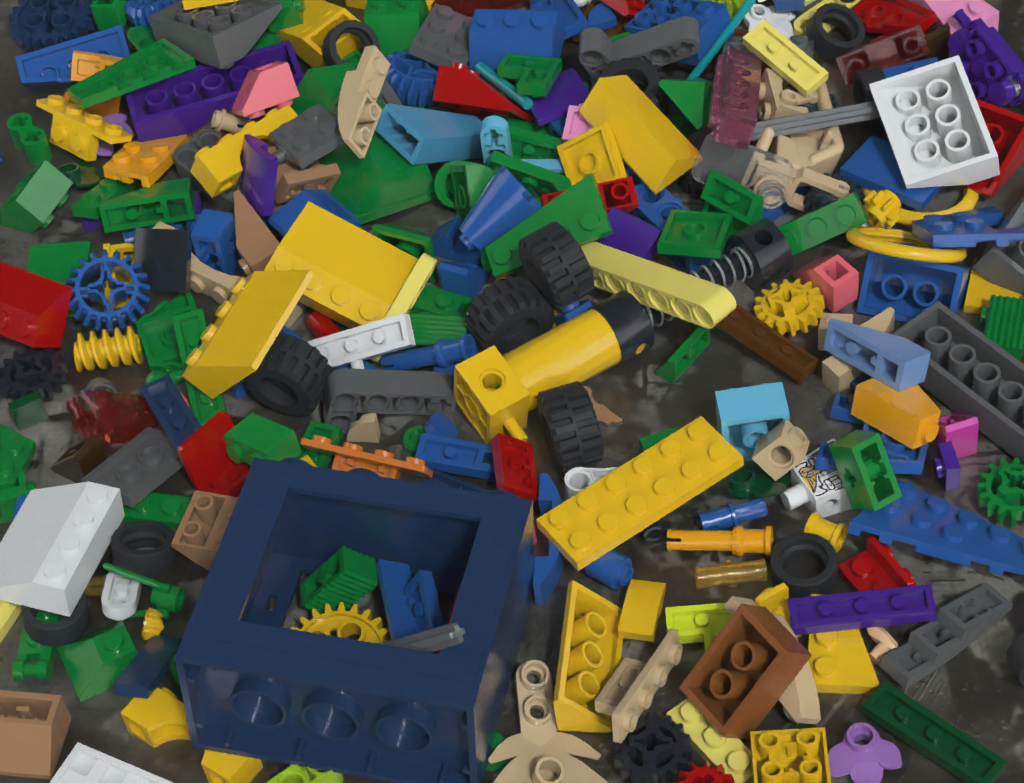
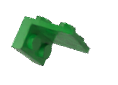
M497 113L494 114L508 122L514 158L557 159L559 154L556 147L562 144V139L549 136V128L542 125L539 127L536 123ZM493 130V138H498L496 130Z

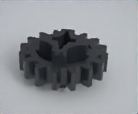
M25 346L24 353L20 354L14 351V358L12 360H3L6 367L0 368V387L6 399L11 398L14 401L38 391L41 399L47 397L52 400L54 399L52 392H62L61 383L68 382L66 373L69 371L65 360H63L61 353H55L53 348H47L43 351V348L30 350L29 346Z
M653 712L651 720H645V717L641 714L635 730L629 732L621 744L616 742L611 744L614 768L619 769L622 780L631 776V783H666L668 779L678 782L677 775L679 770L688 772V761L692 760L693 757L691 738L689 734H684L683 724L679 723L673 726L672 716L669 715L663 721L658 720L657 712Z

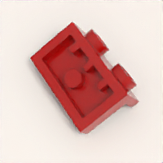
M497 433L491 440L497 489L509 491L519 498L533 500L534 504L539 497V485L532 443Z
M875 536L867 538L865 551L838 565L839 577L852 592L916 585L912 573L907 568H902L895 560L891 549L886 544L878 542Z

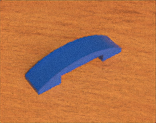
M540 473L538 498L540 516L562 503L558 490L547 473ZM549 542V556H535L533 589L536 605H543L550 597L561 577L566 558L551 542Z

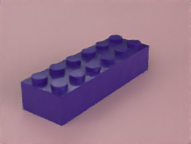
M288 40L249 51L245 57L234 62V65L227 69H218L208 64H202L191 70L126 93L125 96L139 142L184 134L193 135L206 129H214V127H211V120L215 110L221 111V109H226V113L233 114L231 108L248 71L275 61L288 62L297 87L303 78V74L291 41ZM269 107L264 109L265 113L267 114L270 110L274 108Z

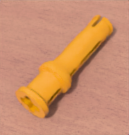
M737 525V527H733V531L667 530V538L681 539L680 542L667 541V551L669 552L733 551V555H737V557H742L744 553H765L766 557H771L773 551V526H766L765 529H744L743 525Z

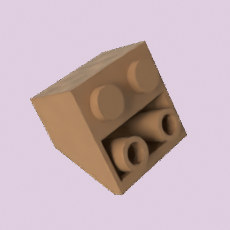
M195 490L172 540V547L209 571L239 497Z
M0 690V775L52 780L72 719L62 695Z

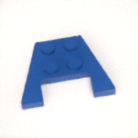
M994 206L946 215L930 214L923 216V219L912 221V233L932 247H976L977 242L987 241L995 246H1009V241L1024 240V227L993 229L990 227L991 225H1001L1003 222L1004 212Z
M836 392L830 418L864 425L862 431L878 432L894 473L922 475L929 443L914 450L851 415L852 403L847 402L848 396ZM821 442L814 469L838 471L828 446L830 443Z

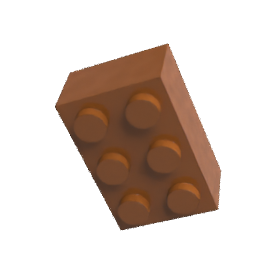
M741 603L679 688L723 737L749 739L750 731L757 729L812 655L766 607Z

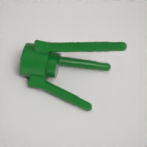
M109 563L103 564V568L152 587L151 604L156 605V610L163 614V619H168L170 612L179 613L181 611L186 595L184 587L160 582ZM136 610L128 618H144L146 610Z

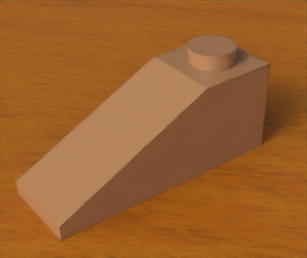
M238 189L233 192L236 248L241 257L237 262L247 277L254 271H264L280 243Z

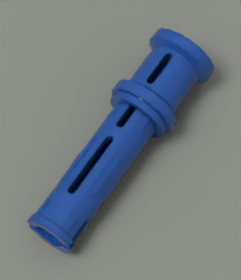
M464 334L460 339L450 341L445 338L439 339L433 346L384 354L381 356V366L389 365V367L382 370H410L436 364L446 368L450 367L452 363L465 361L476 355L477 346L470 334Z

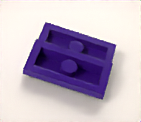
M571 68L559 74L546 97H529L533 100V105L529 110L533 120L540 127L567 115L569 105L578 106L584 103L590 93L575 69Z
M247 134L244 135L240 192L258 214L263 217L273 215L278 157L268 152V144Z
M612 207L607 215L613 234L598 239L595 242L647 260H655L657 243L663 230L617 207Z

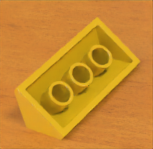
M627 75L600 77L579 109L581 116L592 127L603 122L610 123L622 160L654 195L658 194L703 159V155Z
M574 580L568 582L553 699L557 731L610 733L613 731L612 716L595 712V699L621 664L623 638L618 637V626L622 608Z

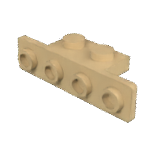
M669 630L648 662L625 657L595 699V712L612 716L613 742L621 744L627 734L635 730L638 718L644 709H649L658 688L665 685L668 674L673 666H677L680 663L683 647L679 644L678 630Z

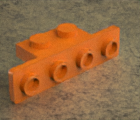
M313 435L312 440L301 438L300 445L309 451L334 456L332 465L334 470L348 472L355 468H364L377 473L380 477L399 479L401 472L432 479L433 471L425 466L426 462L418 458L407 456L405 461L393 459V453L375 449L374 454L362 452V446L349 442H344L343 447L331 444V439L318 435Z

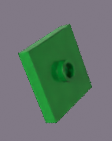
M672 209L657 243L658 254L720 259L733 225V214Z

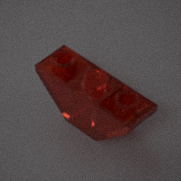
M916 25L887 33L859 44L835 57L844 84L847 86L853 84V75L858 70L873 67L886 69L898 66L929 54L930 51L921 25Z
M81 389L79 393L89 424L106 442L127 444L147 427L155 429L160 426L142 395H135L127 391L114 393L104 389H97L96 391Z

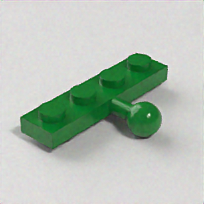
M203 308L172 317L183 369L168 373L175 385L186 382L192 412L201 426L217 412H227L223 393L211 399L182 377L188 366L185 363L186 358L196 347L199 348L203 340L200 339V336L208 327L206 313ZM160 370L152 371L147 375L145 385L167 374Z

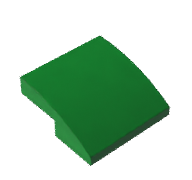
M711 169L700 197L706 201L702 212L733 214V225L729 235L761 219L763 196L719 171Z

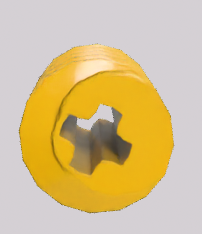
M131 325L127 326L126 335H122L119 327H116L113 337L109 336L107 329H102L100 339L97 338L94 330L90 331L89 340H85L81 332L77 333V339L74 342V360L78 372H82L84 366L88 371H92L95 369L96 363L100 369H106L109 362L113 368L119 367L121 360L126 366L132 365L133 358L138 364L143 362L141 339L138 334H135Z

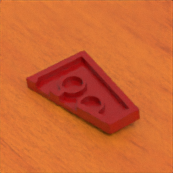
M861 0L850 8L861 18L865 32L917 37L937 22L935 11L907 0Z

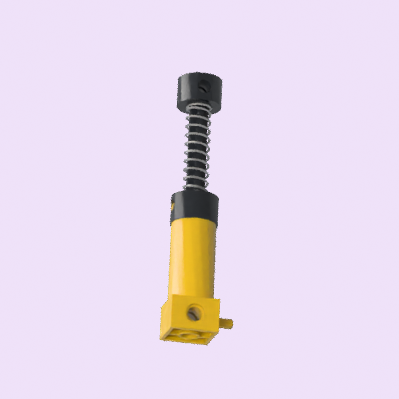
M763 218L729 235L727 239L729 256L722 254L718 262L711 259L710 266L701 265L699 272L696 273L690 270V275L693 273L695 277L713 282L725 288H733L736 282H745L748 286L756 289L790 272L793 268V256L784 234L773 221ZM626 290L619 291L589 307L587 311L503 355L493 345L455 365L454 399L485 444L492 445L491 440L497 433L527 441L528 436L523 429L527 427L528 412L537 408L539 392L576 381L582 384L615 365H621L649 350L654 345L653 325L657 327L662 326L664 320L672 321L674 316L667 318L670 316L669 314L640 304Z

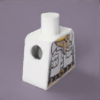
M833 438V439L827 441L826 443H830V444H831V443L835 442L836 440ZM819 447L806 455L805 460L791 469L792 487L780 494L787 510H793L804 504L811 514L818 512L821 514V518L853 509L839 472L814 469Z

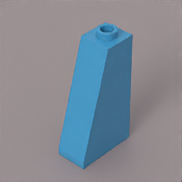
M389 103L385 105L375 129L412 165L483 158L480 140L482 121L476 116Z

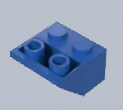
M326 189L301 191L271 215L268 220L278 231V234L284 238L309 201L359 228L362 223Z

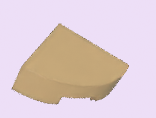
M376 413L364 414L359 420L351 423L347 433V442L379 443L381 432Z

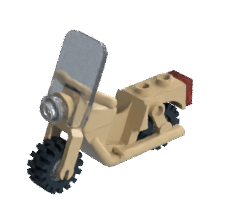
M762 62L753 83V96L756 100L761 121L831 109L837 106V101H834V95L829 94L826 82L808 97H805L765 62ZM839 126L786 136L779 135L773 138L774 130L771 127H766L763 129L756 147L721 133H709L705 137L692 167L691 173L693 178L702 184H706L711 169H715L762 195L763 208L765 209L777 208L786 201L788 206L808 213L855 191L862 206L865 205L863 200L866 197L862 195L863 190L861 188L856 189L857 183L854 181L849 183L847 182L848 177L843 176L840 179L839 174L833 173L844 151V142ZM770 144H774L771 148V151L767 152L770 147ZM811 185L806 197L795 193L797 187Z

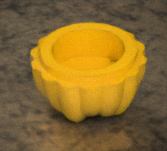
M150 607L145 611L141 631L142 640L147 641L153 636H160L159 634L164 629L163 621L161 620L163 614L160 611Z

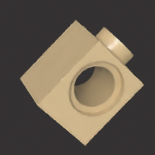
M785 419L757 440L752 459L776 481L805 460L810 441L802 429L792 425Z

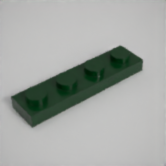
M883 681L862 704V713L966 783H994L1006 770L1007 761L886 681Z

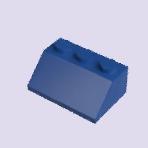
M475 9L469 30V69L475 71V65L478 62H483L497 73V66L505 53L560 58L566 31L559 12Z
M868 251L856 312L876 316L887 308L892 307L895 310V320L908 323L939 301L958 315L964 299L970 267L951 263L913 261Z

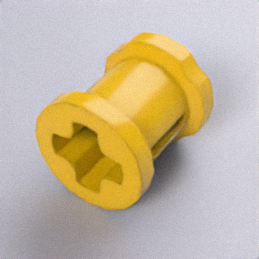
M818 512L810 515L804 528L805 533L817 534L828 540L835 548L836 553L843 546L848 531L847 524L840 523L838 525L823 519Z

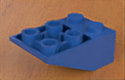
M651 0L640 12L635 14L634 18L624 28L627 32L635 34L679 17L690 16L695 18L699 23V51L693 56L676 62L697 66L731 19L727 6L723 3L703 0Z

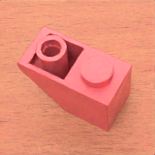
M838 254L817 258L793 272V278L795 280L799 278L802 285L811 281L813 288H820L825 307L832 313H836L858 299L859 272Z

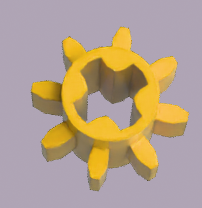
M872 190L863 200L865 203L863 208L869 218L868 223L875 228H883L885 225L892 228L901 218L899 215L902 211L900 209L901 201L890 190H880L879 193Z

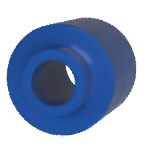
M614 549L584 567L587 575L614 590L621 586H626L634 573L632 560Z

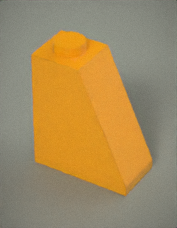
M871 378L856 385L850 414L914 450L935 440L939 432L938 422L941 410L918 384L898 392L877 379Z

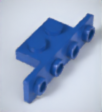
M383 559L377 562L376 569L391 640L445 625L438 602V590L435 587L431 571L419 570L412 578L410 567L406 563Z

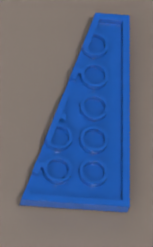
M897 480L902 497L876 512L863 510L849 523L847 533L860 536L861 531L879 535L878 542L892 545L893 541H901L911 544L912 549L918 553L969 567L971 561L990 566V573L1002 576L1003 571L1013 572L1022 575L1024 579V538L1011 533L1006 527L994 525L979 518L977 514L971 511H964L949 504L941 497L932 496L919 490L915 485Z

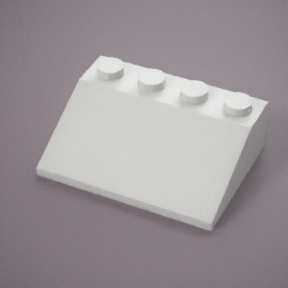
M959 55L869 84L906 189L970 185L1000 175L998 154Z
M88 481L31 490L0 542V600L70 617L111 542V536L118 529L125 516L120 488Z

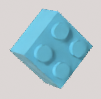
M782 382L763 383L755 386L715 391L717 431L744 457V462L754 461L752 455L757 440L785 419L790 422V413Z

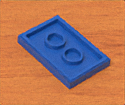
M873 135L840 168L839 177L843 178V176H846L848 181H854L858 185L874 190L877 193L880 190H890L900 199L902 204L922 211L944 187L906 189L890 142Z

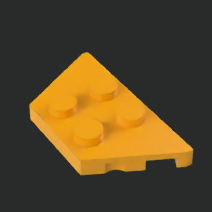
M189 134L144 142L133 141L124 144L103 166L105 178L121 180L128 184L133 183V178L141 180L142 187L150 188L174 163V151L190 140Z

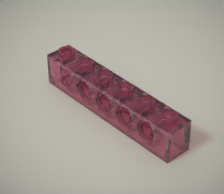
M727 46L725 55L719 54L714 69V84L711 91L713 94L710 101L711 107L708 114L710 117L707 127L712 129L710 140L746 151L757 123L762 60L754 53Z

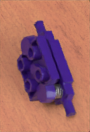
M963 9L956 11L952 17L962 29L957 30L948 39V47L952 53L951 57L959 55L975 98L990 104L992 102L997 106L1009 104L1013 107L1021 103L1024 105L1023 62L994 27L989 28L981 18L971 21Z

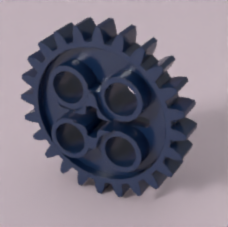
M18 0L19 6L12 7L13 13L8 14L10 20L8 26L12 38L17 41L18 46L24 45L25 50L33 47L34 51L89 35L88 30H95V20L90 7L94 0Z

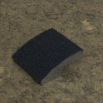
M135 228L134 263L141 264L142 269L139 273L147 274L148 280L145 283L150 285V291L190 293L192 252L190 234L192 230Z

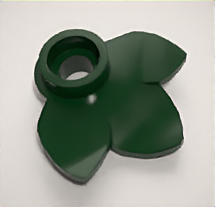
M80 160L75 163L63 164L57 168L73 182L70 188L92 187L98 185L102 179H105L103 167L95 166V161L87 162Z
M755 462L729 476V483L727 484L728 493L739 499H748L753 496L772 497L782 494L787 490L786 485L791 481V470L775 481Z

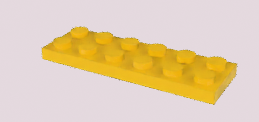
M700 416L537 518V527L577 571H580L744 466V457Z

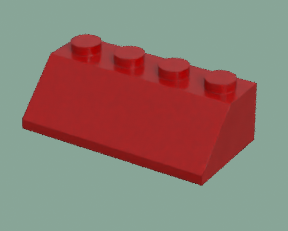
M0 261V335L33 348H61L73 287Z

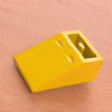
M304 0L303 24L274 32V34L279 36L282 42L290 40L294 52L312 68L325 67L327 65L323 59L322 45L328 32L344 21H361L345 8L323 0ZM351 33L342 34L336 41L337 53L341 59L356 49L359 51L364 47L361 39Z
M825 727L750 731L754 783H831Z

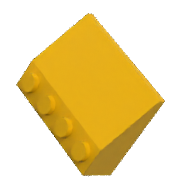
M308 201L276 248L264 271L311 270L315 274L299 302L351 329L385 318L419 259Z
M311 270L254 271L245 279L242 276L239 277L230 288V292L233 295L229 301L225 300L215 312V315L218 317L214 324L211 323L200 336V339L203 340L199 348L196 347L186 358L185 363L188 366L182 377L213 399L254 373L315 273Z

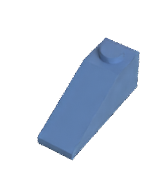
M834 318L828 321L824 350L898 392L925 381L931 352L901 336Z

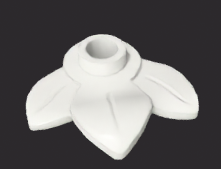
M754 4L743 18L748 31H751L765 19L789 40L791 36H794L793 26L790 22L795 19L796 15L792 11H775V5L766 7L761 4Z

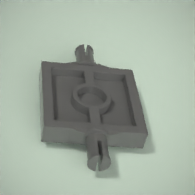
M319 103L269 133L272 143L279 149L272 153V155L278 157V164L288 160L297 164L301 169L345 143L339 131L338 114L328 112Z

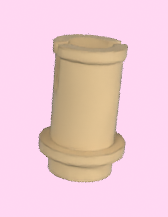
M221 109V111L215 110L211 120V127L216 128V131L219 132L224 130L236 134L242 129L237 125L245 126L250 122V119L226 113V109Z

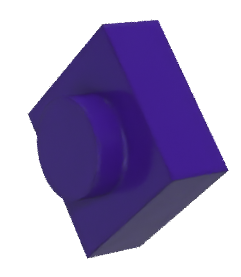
M952 441L938 443L937 458L932 460L935 477L942 478L945 491L959 489L961 467Z

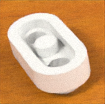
M110 571L106 576L101 596L102 613L116 621L125 620L132 616L137 610L142 588L141 583Z

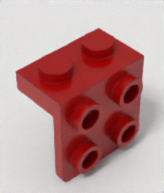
M225 411L217 412L178 447L177 453L195 490L239 497L251 466L242 461L235 463L226 452L227 445L223 436L235 426L229 413Z

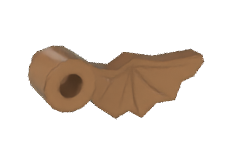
M584 386L593 404L598 423H602L607 427L611 424L620 425L623 423V419L612 413L604 404H598L593 398L591 388Z

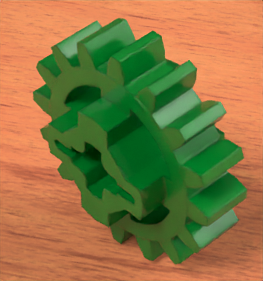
M1017 457L1014 458L1013 464H1008L1004 458L1000 459V467L990 463L988 465V472L980 473L976 496H979L978 506L986 507L985 516L997 515L998 524H1001L1005 519L1010 520L1011 527H1015L1017 521L1020 520L1024 524V465L1020 464V460ZM993 487H996L995 495L992 492Z

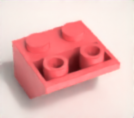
M275 61L248 71L231 108L233 114L243 116V118L254 119L266 114L264 110L266 108L276 107L281 109L288 104L292 105V99L300 95L288 62Z

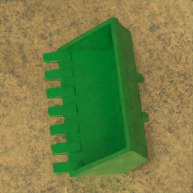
M353 63L308 69L297 86L300 96L292 99L293 104L290 105L291 108L299 116L308 108L314 107L319 103L328 112L338 114L339 95L346 71L356 70L357 68ZM378 97L376 103L382 108L383 111L385 106L382 104ZM376 130L365 158L359 159L350 147L344 143L318 159L319 163L324 165L337 163L341 175L330 194L362 222L361 225L438 199L434 191V179L428 165H412Z

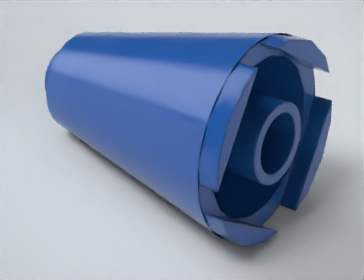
M502 165L460 225L459 229L462 234L459 238L470 250L476 247L481 251L542 208V205Z

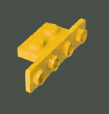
M48 95V98L36 100V106L53 114L50 142L87 162L96 161L99 138L109 144L132 141L133 135L123 131L120 125L110 124L104 121L102 116L90 114L84 111L81 106L66 102L63 96Z

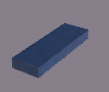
M167 374L139 389L142 397L177 452L178 447L196 432L201 425L171 377Z
M151 637L114 682V694L148 699L169 673L170 660L177 653L182 638Z

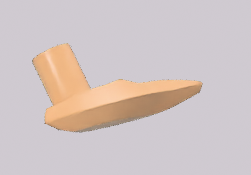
M882 626L866 628L870 637L877 644L869 653L870 660L874 664L879 665L883 655L899 646Z

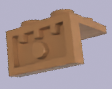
M276 146L268 147V152L271 154L279 150ZM284 160L277 166L276 203L289 202L303 190L326 189L330 193L341 175L337 163L324 165L316 160L301 169L294 162Z

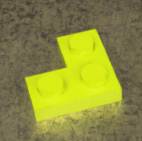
M726 603L665 607L667 633L670 629L678 630L679 644L704 642L705 652L729 621L731 615L724 608Z

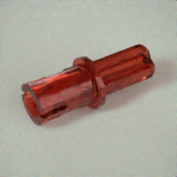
M78 396L81 405L78 404L76 397L70 398L66 403V409L73 420V430L80 435L82 440L96 434L103 444V438L97 428L98 420L90 412L84 397Z

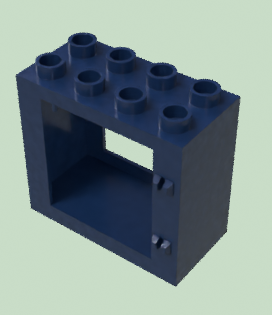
M254 458L175 655L192 747L325 771L333 770L336 773L393 783H482L534 596L533 500L519 498L509 491L500 489L483 493L451 488L435 479H422L412 482L380 477L377 473L364 468H355L347 472L314 467L298 458H285L281 461ZM345 545L347 549L351 548L358 553L362 552L364 556L367 554L369 558L373 557L376 564L380 559L406 563L410 567L412 578L419 570L431 571L438 595L456 597L459 585L461 584L449 623L456 622L459 627H464L466 633L463 635V643L442 649L440 654L286 629L283 628L302 573L312 574ZM270 598L276 599V602H275V605H274V608H273L272 611H269L270 608H271Z

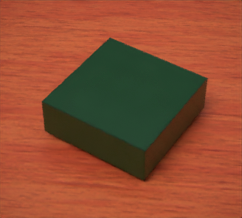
M38 391L8 403L19 431L49 418Z

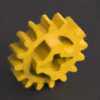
M799 278L794 283H789L787 279H784L783 284L779 286L773 282L771 283V290L762 289V297L755 298V317L781 335H784L785 332H790L793 337L796 335V331L799 330L807 333L808 325L817 326V318L824 317L823 309H825L823 295H821L819 287L813 288L811 281L802 285Z

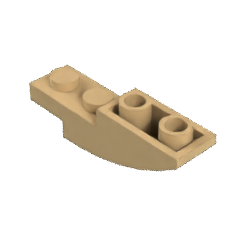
M375 45L365 46L357 69L346 71L338 102L339 131L343 141L359 159L365 158L381 116L382 108L376 102L391 65Z
M732 596L724 605V608L732 616L741 603L757 605L753 599ZM773 614L797 639L784 617L779 614ZM807 661L779 698V701L784 706L783 712L793 722L817 724L821 720L819 698L815 680Z

